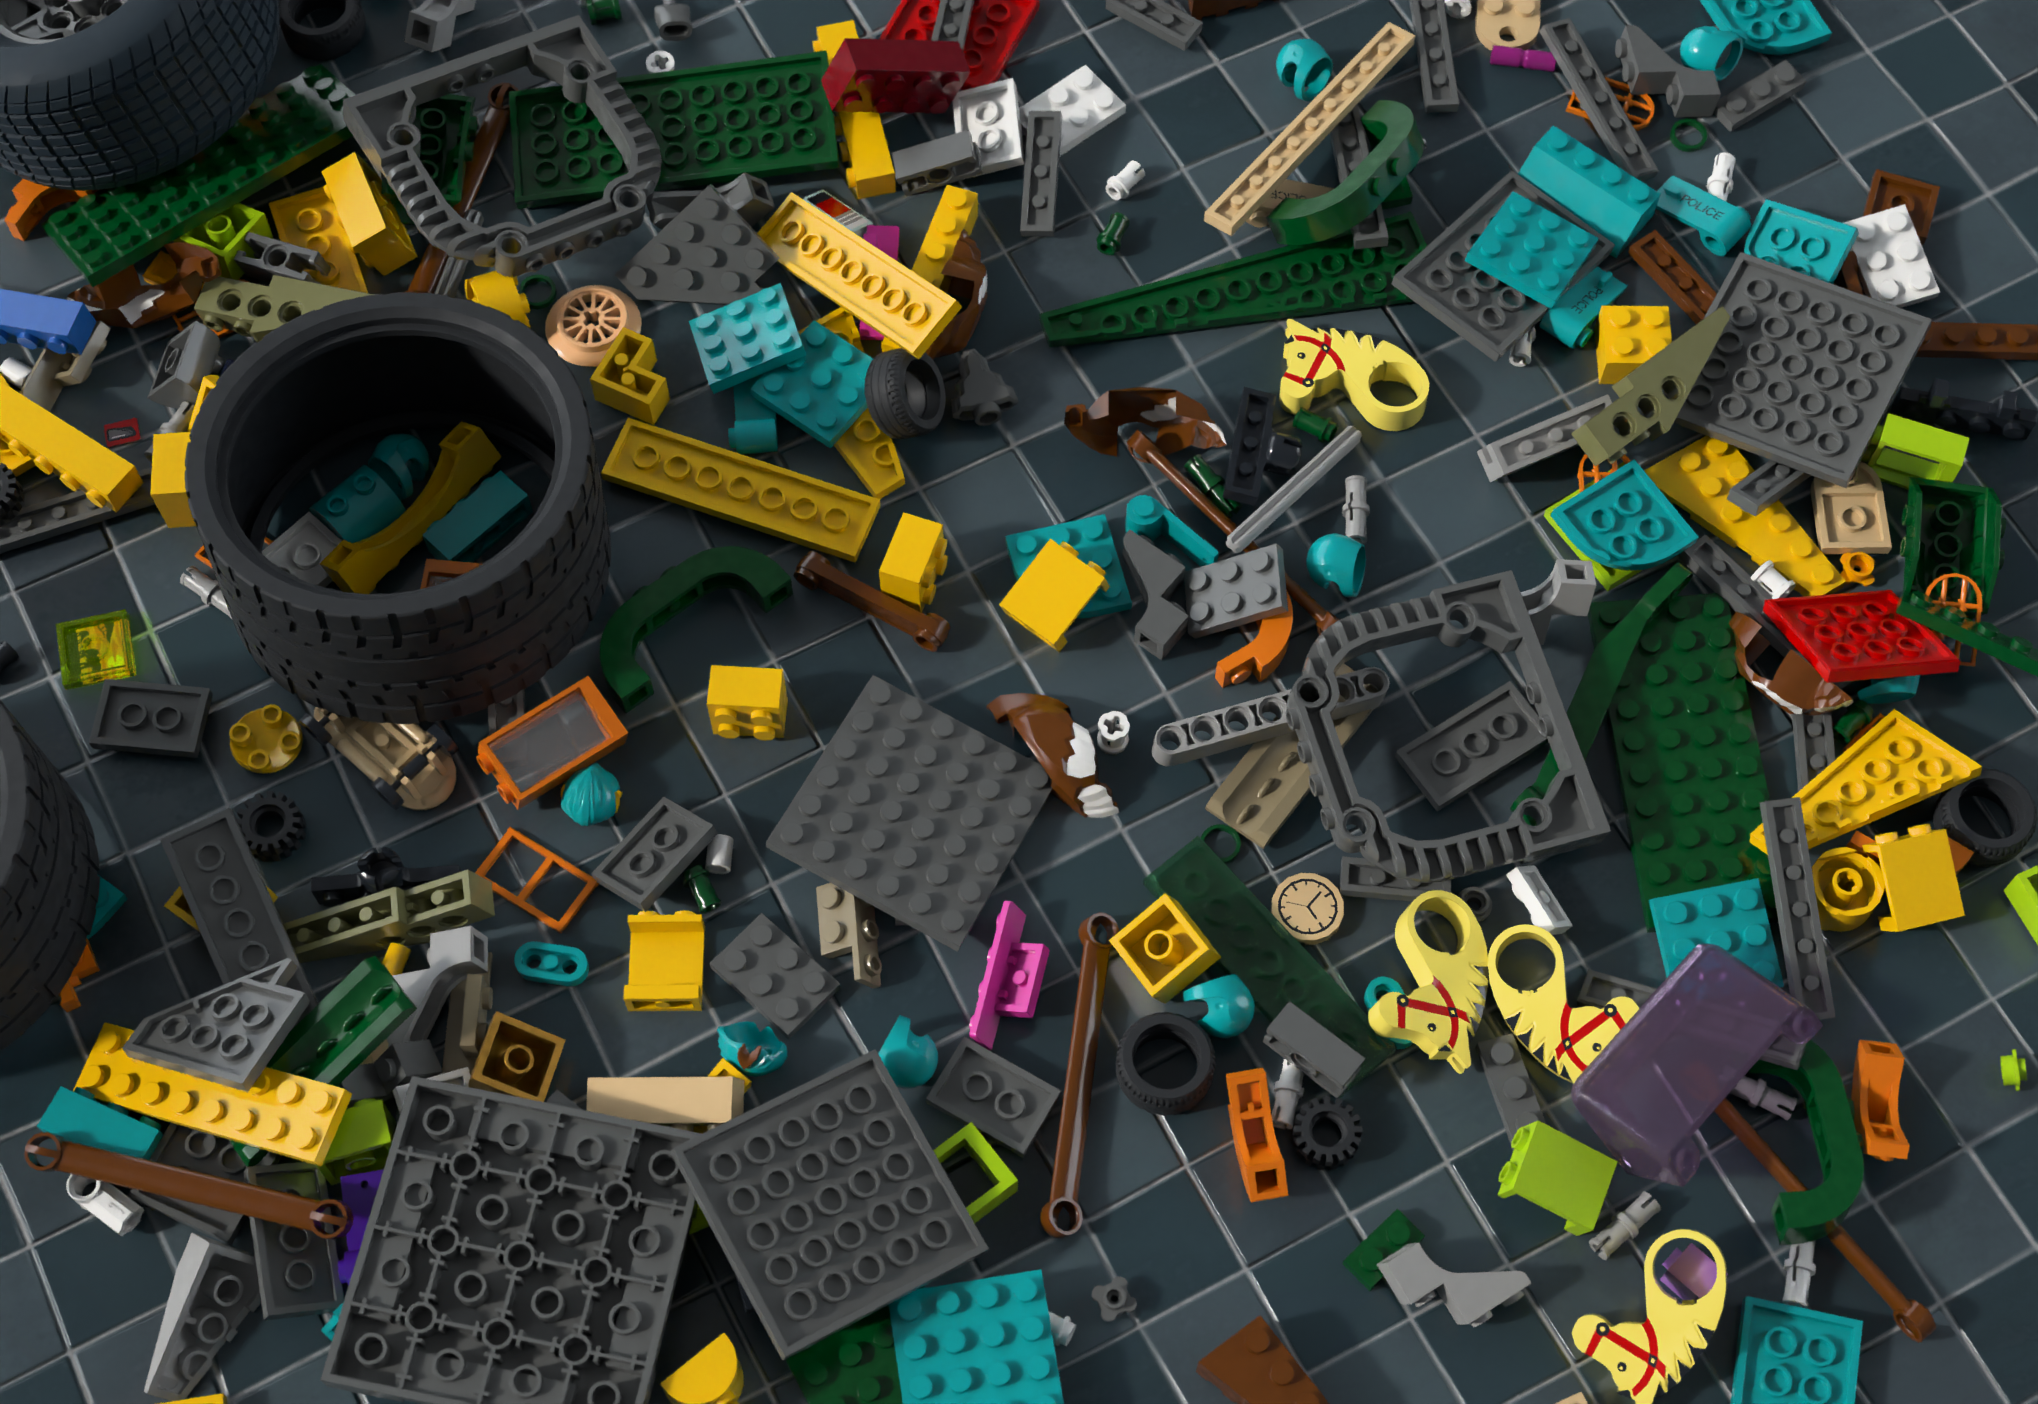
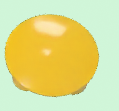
M269 704L247 713L229 730L230 748L235 760L243 768L261 774L277 772L290 765L298 756L303 742L302 730L297 720L274 704Z

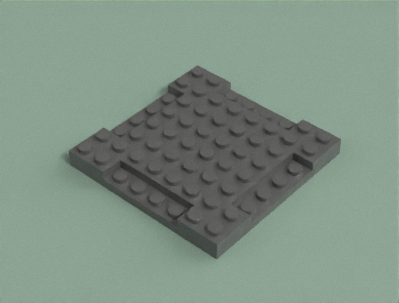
M412 1076L320 1380L327 1387L403 1403L406 1400L420 1404H649L657 1373L655 1366L691 1224L693 1218H696L699 1207L671 1151L672 1148L701 1135V1133Z

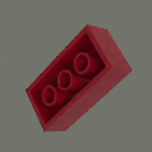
M845 38L822 77L821 82L832 112L939 114L947 111L969 76L970 69L959 41Z

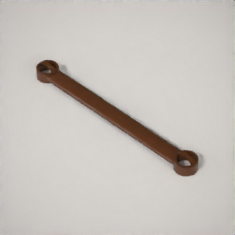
M502 82L491 87L488 92L489 107L473 141V161L466 163L461 202L453 207L462 218H464L466 211L471 209L510 120V104L503 106V100L505 95H509V92L518 91L513 84ZM428 243L410 287L405 292L434 294L449 257L447 252L437 249Z
M1137 429L1126 441L1128 450L1135 459L1142 463L1153 464L1227 536L1238 527L1162 454L1163 451L1142 431ZM1133 450L1136 451L1143 459H1138L1134 455ZM1252 541L1243 551L1247 553L1260 549V547ZM1285 572L1288 594L1317 621V631L1321 635L1322 631H1325L1339 619L1330 611H1326Z
M1101 912L1084 919L1079 927V938L1083 944V953L1050 1201L1045 1204L1040 1214V1222L1044 1231L1054 1238H1063L1076 1233L1083 1221L1082 1211L1077 1202L1110 947L1113 946L1109 940L1119 932V927L1113 917ZM1100 924H1102L1107 932L1106 944H1101L1095 940L1096 931ZM1063 1207L1070 1216V1225L1067 1231L1057 1227L1058 1217Z
M1697 1062L1681 1074V1082L1687 1092L1699 1103H1707L1786 1192L1809 1190L1720 1092L1719 1080L1713 1071ZM1841 1225L1826 1235L1894 1311L1893 1316L1897 1325L1909 1338L1916 1342H1922L1936 1330V1323L1930 1311L1920 1302L1907 1299Z
M49 1132L35 1134L28 1140L25 1146L24 1156L26 1162L31 1168L38 1171H60L313 1231L317 1236L325 1239H340L349 1233L353 1226L354 1216L352 1209L346 1203L339 1200L326 1199L321 1201L66 1141L63 1137ZM53 1139L56 1143L57 1151L39 1147V1145L44 1140ZM36 1155L55 1159L49 1165L44 1166L39 1163ZM330 1206H338L342 1210L343 1218L323 1214V1211ZM320 1221L341 1227L335 1233L329 1234L323 1230Z

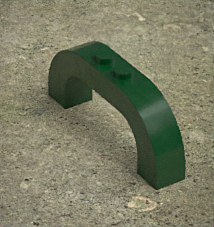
M1378 100L1360 120L1370 144L1376 146L1374 150L1339 186L1328 193L1309 199L1284 198L1266 217L1277 244L1305 245L1332 238L1363 221L1382 203L1417 165L1424 151V141L1409 107L1396 101Z
M737 546L707 549L689 557L677 566L667 568L659 579L649 586L640 587L633 594L632 598L621 605L612 615L604 629L600 642V661L608 689L614 700L627 714L654 694L651 678L635 661L637 649L648 635L700 598L718 589H736L748 594L765 613H768L793 595L791 577L770 557L755 550Z
M1809 1038L1798 1070L1732 1052L1738 1073H1767L1779 1076L1790 1082L1799 1091L1804 1100L1823 1171L1824 1182L1820 1186L1807 1191L1780 1192L1771 1212L1779 1245L1802 1244L1820 1239L1831 1233L1845 1219L1861 1189L1864 1176V1160L1862 1155L1864 1152V1141L1862 1134L1856 1132L1853 1121L1855 1117L1854 1103L1851 1098H1847L1841 1075L1825 1051Z

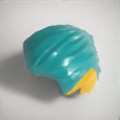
M598 763L579 769L569 777L566 784H563L561 788V809L581 826L588 827L608 820L614 816L619 808L622 796L619 782L612 773L606 771Z

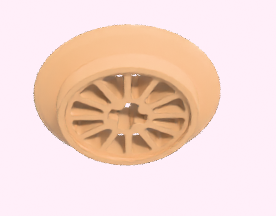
M589 285L566 293L553 305L546 319L545 332L548 343L558 352V356L565 361L579 366L597 367L621 329L625 327L640 334L642 320L637 305L624 292L609 286ZM591 302V307L588 308L585 303ZM597 302H602L597 308ZM580 306L582 311L576 309V307ZM589 320H591L592 322L598 321L599 324L596 325V326H595L594 324H592V323L589 324V325H587V321H589ZM588 338V342L584 343L583 341ZM599 338L600 342L594 343V339Z

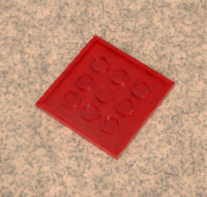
M902 0L879 39L931 41L941 0ZM1040 0L974 1L963 51L970 74L960 90L972 89L995 83L999 80L1040 8Z
M1892 590L1768 599L1764 602L1763 612L1827 683L1958 672L1961 662L1928 627L1896 613L1900 598Z

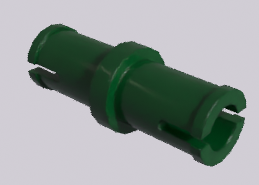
M1201 454L1195 455L1193 457L1195 462L1193 463L1190 459L1184 465V469L1188 471L1202 488L1201 492L1205 496L1210 498L1228 518L1233 517L1231 514L1232 510L1237 514L1243 505L1240 502L1222 498L1225 479L1221 475L1217 476Z

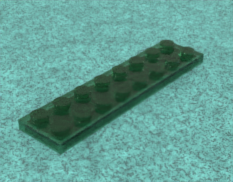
M1199 836L1144 878L1143 885L1156 899H1159L1166 893L1181 904L1220 954L1221 958L1215 963L1227 976L1236 974L1250 990L1254 999V1005L1271 1023L1290 1001L1365 1058L1364 1063L1360 1066V1073L1346 1088L1340 1098L1396 1052L1397 1046L1388 1038L1379 1036L1369 1025L1368 1015Z

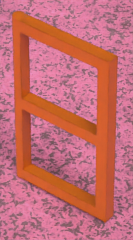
M512 827L507 829V832L475 872L477 875L492 882V891L560 934L593 890L599 885L592 876ZM513 838L546 857L518 896L485 877L486 873ZM554 863L587 883L559 922L525 902Z

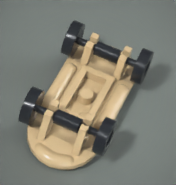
M315 707L314 717L306 713L299 720L304 729L323 746L329 742L372 780L371 787L395 810L400 806L412 810H428L442 804L453 792L457 776L452 756L459 748L435 724L425 732L416 723L368 722L359 720L357 717L348 718L318 707Z

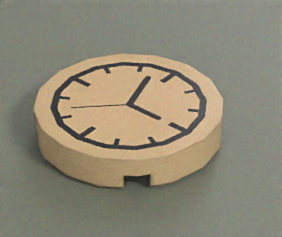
M1299 873L1286 878L1277 887L1271 901V917L1276 929L1286 939L1293 942H1302L1305 945H1315L1328 940L1337 932L1344 916V901L1339 889L1329 879L1315 873Z

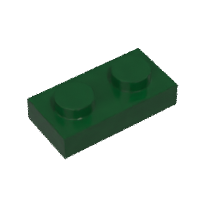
M1396 1209L1344 1259L1342 1264L1371 1291L1384 1278L1377 1263L1407 1244L1420 1243L1425 1235Z

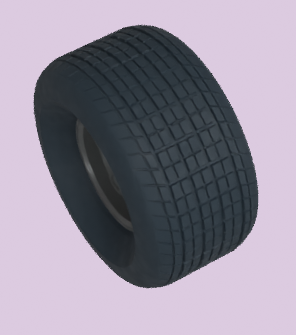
M0 0V166L23 179L43 186L67 190H100L124 186L154 177L189 160L226 133L252 104L264 85L271 70L278 45V1Z

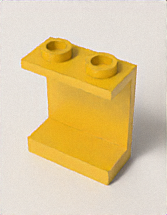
M1049 539L999 605L1008 616L1060 652L1068 642L1064 637L1067 629L1098 589L1101 588L1106 592L1110 586L1104 577L1106 572L1093 561H1089L1087 564L1077 558L1078 551L1068 543L1062 541L1059 545L1052 539Z
M1930 824L1909 827V834L1898 837L1897 832L1883 833L1875 836L1876 842L1862 845L1864 852H1878L1891 914L1878 916L1881 931L1900 932L1965 916L1946 829H1931Z
M681 910L675 912L674 915H660L655 911H641L638 915H628L627 922L631 931L629 981L628 985H624V1002L627 1010L702 1011L705 925L702 914Z

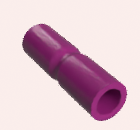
M1493 45L1490 64L1554 72L1556 60L1553 54L1547 51L1523 50L1521 48Z

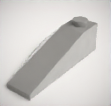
M191 1234L176 1269L144 1389L146 1394L171 1401L184 1400L212 1366L213 1357L226 1341L230 1342L238 1333L236 1328L247 1314L257 1309L261 1303L254 1254L198 1234Z

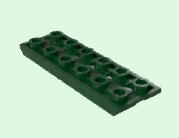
M378 957L367 958L289 1032L266 1067L337 1087L417 1007ZM229 1140L247 1167L256 1166L270 1152Z

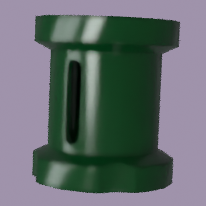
M586 0L591 25H596L597 21L615 17L617 20H622L618 0Z

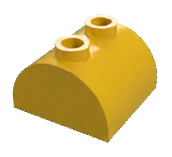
M722 1333L660 1384L671 1404H739L737 1401L743 1390L744 1376L732 1342L725 1333Z

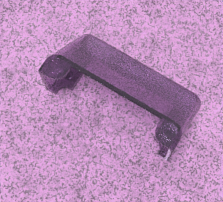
M1699 944L1692 949L1576 1079L1571 1091L1572 1101L1627 1174L1684 1187L1698 1170L1701 1160L1700 1152L1690 1137L1781 1033L1790 1042L1807 1043L1821 1029L1823 1024L1809 1007L1722 947L1714 944Z

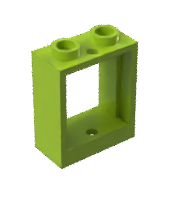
M1888 413L1883 424L1878 425L1861 461L1866 462L1877 473L1882 482L1908 490L1909 477L1953 483L1963 465L1970 438ZM1885 446H1888V447H1891V448H1895V449H1898V450H1901V451H1904V452H1908V453H1911V454H1914V455H1917V456H1921V457H1924V458H1927V459H1931V460H1934V461H1937V462H1940V463L1937 464V463L1930 462V461H1927V460H1924V459H1921V458H1917V457H1914V456H1911V455H1908V454H1904V453H1901V452H1898V451H1895V450H1891V449L1885 448Z
M970 1122L933 1151L939 1162L942 1163L964 1146L994 1184L992 1189L966 1207L973 1222L976 1223L1018 1191V1180L974 1124Z

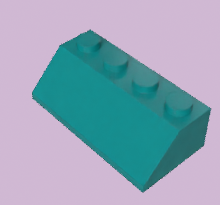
M1554 125L1533 147L1518 172V175L1614 243L1615 246L1610 254L1614 258L1621 254L1651 220L1661 195Z

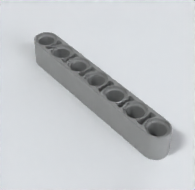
M1368 667L1336 676L1339 694L1346 701L1337 702L1331 715L1332 721L1378 707L1383 702L1390 684L1386 672L1377 667ZM1372 684L1377 687L1379 692H1368L1363 685ZM1291 689L1166 724L1156 732L1152 746V756L1160 765L1166 767L1175 766L1294 732L1295 730L1289 728L1286 719L1287 699ZM1300 693L1303 700L1315 702L1311 694ZM1272 712L1277 715L1279 720L1269 721L1264 718L1263 713ZM1233 721L1240 722L1244 725L1245 730L1236 731L1230 727L1229 723ZM1205 731L1210 734L1212 739L1200 740L1196 737L1195 732ZM1166 740L1173 741L1178 748L1167 750L1161 745V742Z

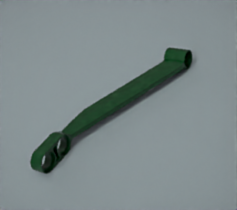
M1681 563L1675 564L1594 649L1566 712L1584 761L1587 758L1644 625L1648 621L1653 620L1686 587L1693 576V573ZM1551 748L1536 782L1517 797L1510 807L1512 812H1514L1521 801L1527 798L1543 799L1550 782L1560 771ZM1523 815V819L1528 825L1537 826L1534 818L1529 815Z

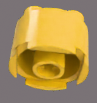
M495 270L465 280L467 300L472 299L473 302L503 312L514 321L518 320L530 328L526 313L530 312V307L526 295L518 293L516 288L518 286L517 276L506 277Z
M1848 847L1830 849L1823 853L1811 867L1821 930L1843 932L1858 928L1865 923L1882 898L1885 884L1880 867L1869 856L1865 858L1856 853L1857 850Z

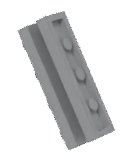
M1604 395L1492 442L1478 450L1477 454L1490 483L1578 446L1579 444L1571 433L1612 403L1609 395Z

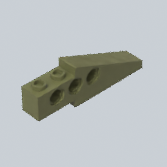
M273 275L269 286L217 277L210 282L204 283L194 310L208 328L215 331H222V329L232 330L242 336L253 337L258 343L271 331L305 313L322 309L323 306L339 301L374 294Z
M1723 306L1614 384L1612 388L1619 398L1571 433L1594 466L1599 465L1606 459L1609 464L1614 463L1627 453L1624 446L1630 442L1636 446L1648 437L1653 441L1670 430L1730 319V315ZM1662 390L1667 393L1668 398L1664 396ZM1638 407L1643 411L1644 416L1639 413ZM1613 425L1619 429L1620 435L1615 431Z
M465 870L407 890H402L398 887L389 888L284 923L283 926L300 963L386 950L390 943H398L403 946L430 943V933L456 929L494 917L492 882L470 870Z

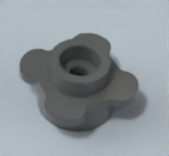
M1117 1276L1113 1278L1112 1283L1105 1286L1097 1285L1092 1290V1298L1098 1302L1101 1317L1107 1322H1112L1116 1317L1122 1316L1125 1312L1132 1313L1136 1309V1299L1130 1296L1127 1290V1280L1123 1277ZM1116 1296L1118 1301L1112 1302L1110 1298Z

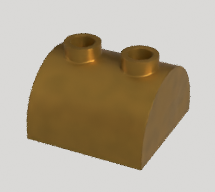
M496 1011L492 1017L468 1086L470 1088L544 1102L566 1040Z

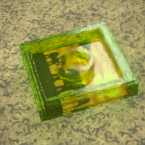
M126 609L56 623L62 685L66 690L103 683L105 679L117 680L137 675L130 619Z

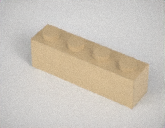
M736 1077L588 1078L586 1111L661 1126H671V1128L694 1132V1126H707V1131L743 1114L744 1080Z

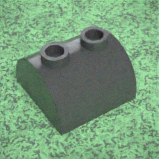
M195 321L168 341L148 399L175 409H179L180 404L184 401L190 403L187 409H190L192 405L195 406L203 377L217 375L224 363V358L218 356L221 341L217 334L207 326Z

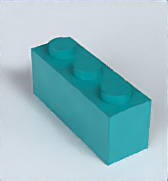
M500 470L493 477L486 478L469 497L458 501L452 511L441 520L434 521L422 536L428 551L437 560L473 563L533 513L528 495Z
M61 1086L37 1125L42 1132L57 1134L66 1141L147 1160L150 1159L163 1137L160 1131L162 1126L159 1123L144 1116H141L139 1121L128 1116L129 1111L114 1103L108 1102L107 1106H104L95 1101L94 1094L80 1087H76L73 1092Z

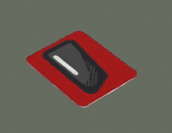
M137 418L104 425L107 447L141 439Z

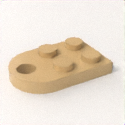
M1476 0V35L1486 48L1492 51L1493 45L1521 48L1523 50H1528L1532 47L1537 39L1540 28V0ZM1505 34L1511 35L1515 40L1507 42L1502 40L1500 36Z
M1860 461L1852 477L1853 480L1849 482L1847 488L1814 477L1811 484V499L1818 548L1823 554H1852L1854 552L1888 554L1892 545L1883 487L1877 473L1866 463Z

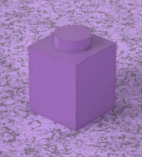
M1690 1243L1684 1252L1676 1248L1662 1264L1667 1271L1660 1281L1682 1300H1694V1303H1697V1299L1706 1295L1715 1284L1717 1277L1716 1263L1693 1243Z

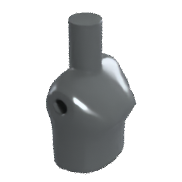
M663 0V5H658L654 8L655 21L662 39L680 41L691 36L692 24L690 21V8L687 4L676 3V0Z

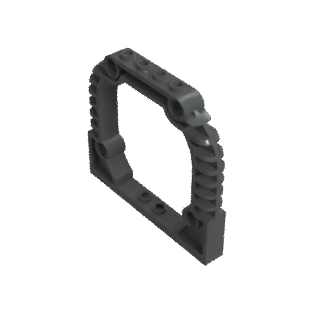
M579 15L343 99V120L379 177L381 179L386 178L389 186L397 195L398 200L406 209L407 214L415 223L418 231L429 240L431 245L447 252L448 256L457 260H473L476 266L494 267L499 274L506 277L519 276L529 271L536 272L543 268L544 265L557 260H566L577 252L587 248H596L603 242L615 237H624L640 227L644 220L646 198L654 192L661 172V153L653 131L647 126L643 116L638 113L634 103L626 95L624 88L617 82V70ZM527 66L532 75L563 85L562 92L569 101L580 104L586 103L621 153L629 173L609 182L604 189L603 199L534 226L527 227L521 223L508 221L484 228L462 218L446 202L421 163V134L419 129L413 125L416 118V106L450 93H458L469 86L488 82L494 77Z
M1512 570L1433 589L1428 596L1417 597L1408 601L1351 614L1333 623L1315 640L1305 659L1302 676L1295 681L1289 693L1286 719L1289 728L1295 730L1298 736L1297 750L1300 760L1308 765L1311 774L1309 776L1311 792L1314 797H1319L1323 808L1320 810L1322 824L1326 830L1331 831L1335 844L1342 851L1347 853H1357L1360 851L1362 856L1372 865H1377L1396 878L1416 881L1418 883L1448 881L1518 861L1523 864L1598 844L1611 832ZM1450 620L1459 621L1464 629L1454 627ZM1435 636L1444 645L1449 647H1460L1471 639L1487 645L1501 654L1515 651L1527 683V698L1531 704H1535L1539 715L1538 726L1540 732L1544 737L1547 736L1560 770L1550 782L1543 799L1534 797L1521 801L1505 823L1445 839L1417 841L1390 831L1380 807L1371 800L1359 797L1331 715L1340 695L1335 672L1343 663L1364 653ZM1300 693L1311 694L1315 702L1303 700ZM1523 815H1529L1534 818L1537 826L1528 825L1524 821ZM1352 824L1360 828L1362 835H1352L1348 832L1346 825Z

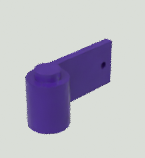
M383 1170L340 1177L343 1202L352 1209L354 1216L353 1226L350 1232L346 1234L348 1251L344 1254V1260L338 1261L341 1284L347 1283L348 1287Z

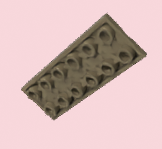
M1343 663L1335 672V677L1354 672V670ZM1372 684L1363 685L1368 692H1379L1377 687ZM1339 695L1338 702H1345V698ZM1374 709L1333 720L1342 749ZM1276 715V717H1275L1272 721H1277V720H1279V718L1277 717V715ZM1296 731L1254 743L1212 795L1205 807L1208 812L1262 849H1265L1311 790L1309 786V776L1311 774L1307 763H1302L1297 750L1299 739Z

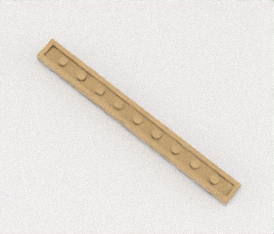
M1388 22L1205 211L1204 221L1232 236L1414 45L1415 35Z

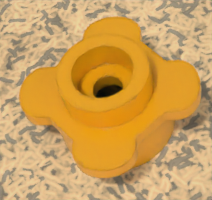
M1864 552L1844 553L1841 556L1840 562L1843 564V571L1840 575L1845 579V584H1850L1851 582L1861 583L1865 587L1873 584L1875 578L1872 575L1875 560Z

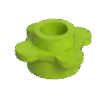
M2012 1049V1055L2000 1056L2002 1080L2004 1086L2015 1085L2016 1091H2020V1081H2027L2026 1064L2024 1058H2017L2016 1049Z

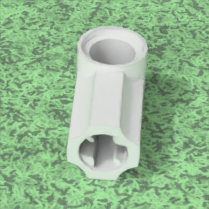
M73 1174L67 1180L66 1188L71 1198L120 1236L132 1231L141 1221V1216L145 1210L111 1183ZM96 1182L94 1191L90 1195L82 1196L84 1188L88 1184Z

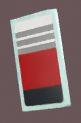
M823 189L803 199L861 238L867 231V225H873V222Z

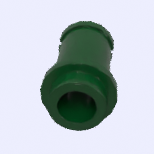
M1112 213L1104 232L1100 233L1096 239L1097 249L1105 255H1113L1122 246L1120 241L1130 225V220L1122 213Z
M1304 407L1300 408L1293 420L1294 428H1299L1318 437V441L1321 443L1324 441L1331 442L1338 430V424L1334 422L1332 417L1326 419L1306 410Z
M1858 699L1847 706L1848 711L1832 726L1833 738L1842 744H1848L1863 725H1868L1872 722L1874 710L1867 702Z
M697 865L683 873L684 881L682 883L684 887L690 889L700 909V913L707 914L719 908L722 902L708 878L710 876L709 870H704L702 865Z

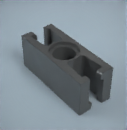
M969 129L892 152L895 177L898 184L902 183V189L906 196L983 174L979 148L976 142H972Z
M251 232L247 233L244 240L255 252L253 256L258 259L245 257L247 253L241 250L237 252L234 261L248 277L269 283L273 275L321 284L303 270L320 271L324 276H328L331 267L317 251Z
M1290 1001L1267 1027V1034L1263 1039V1043L1335 1098H1339L1361 1071L1360 1066L1365 1061L1363 1056Z

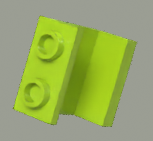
M1540 1121L1520 1127L1511 1143V1147L1514 1148L1511 1159L1503 1166L1499 1175V1182L1502 1184L1498 1196L1507 1198L1518 1194L1565 1218L1567 1221L1564 1230L1576 1236L1593 1231L1618 1161Z

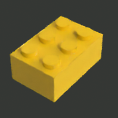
M356 152L321 171L326 185L323 186L324 191L330 201L336 206V210L333 211L334 216L340 226L345 229L347 235L344 236V241L353 254L358 252L369 268L375 267L383 276L417 257L405 225L401 223L391 201L381 193L382 179Z

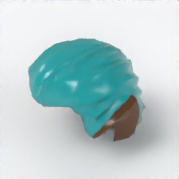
M736 1022L728 1026H720L717 1029L719 1033L718 1047L721 1049L720 1055L746 1076L758 1077L774 1072L787 1059L786 1044L779 1041L769 1026H766L760 1032L755 1022Z

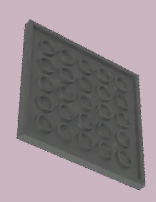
M1740 252L1704 317L1706 318L1723 306L1730 315V319L1674 423L1847 488L1873 438L1876 428L1880 425L1931 327L1932 319ZM1663 391L1664 396L1668 398L1667 393Z
M872 675L767 839L766 848L958 952L1052 792V779L1042 765Z
M876 1049L672 1148L671 1151L676 1164L782 1361L976 1259L989 1250Z

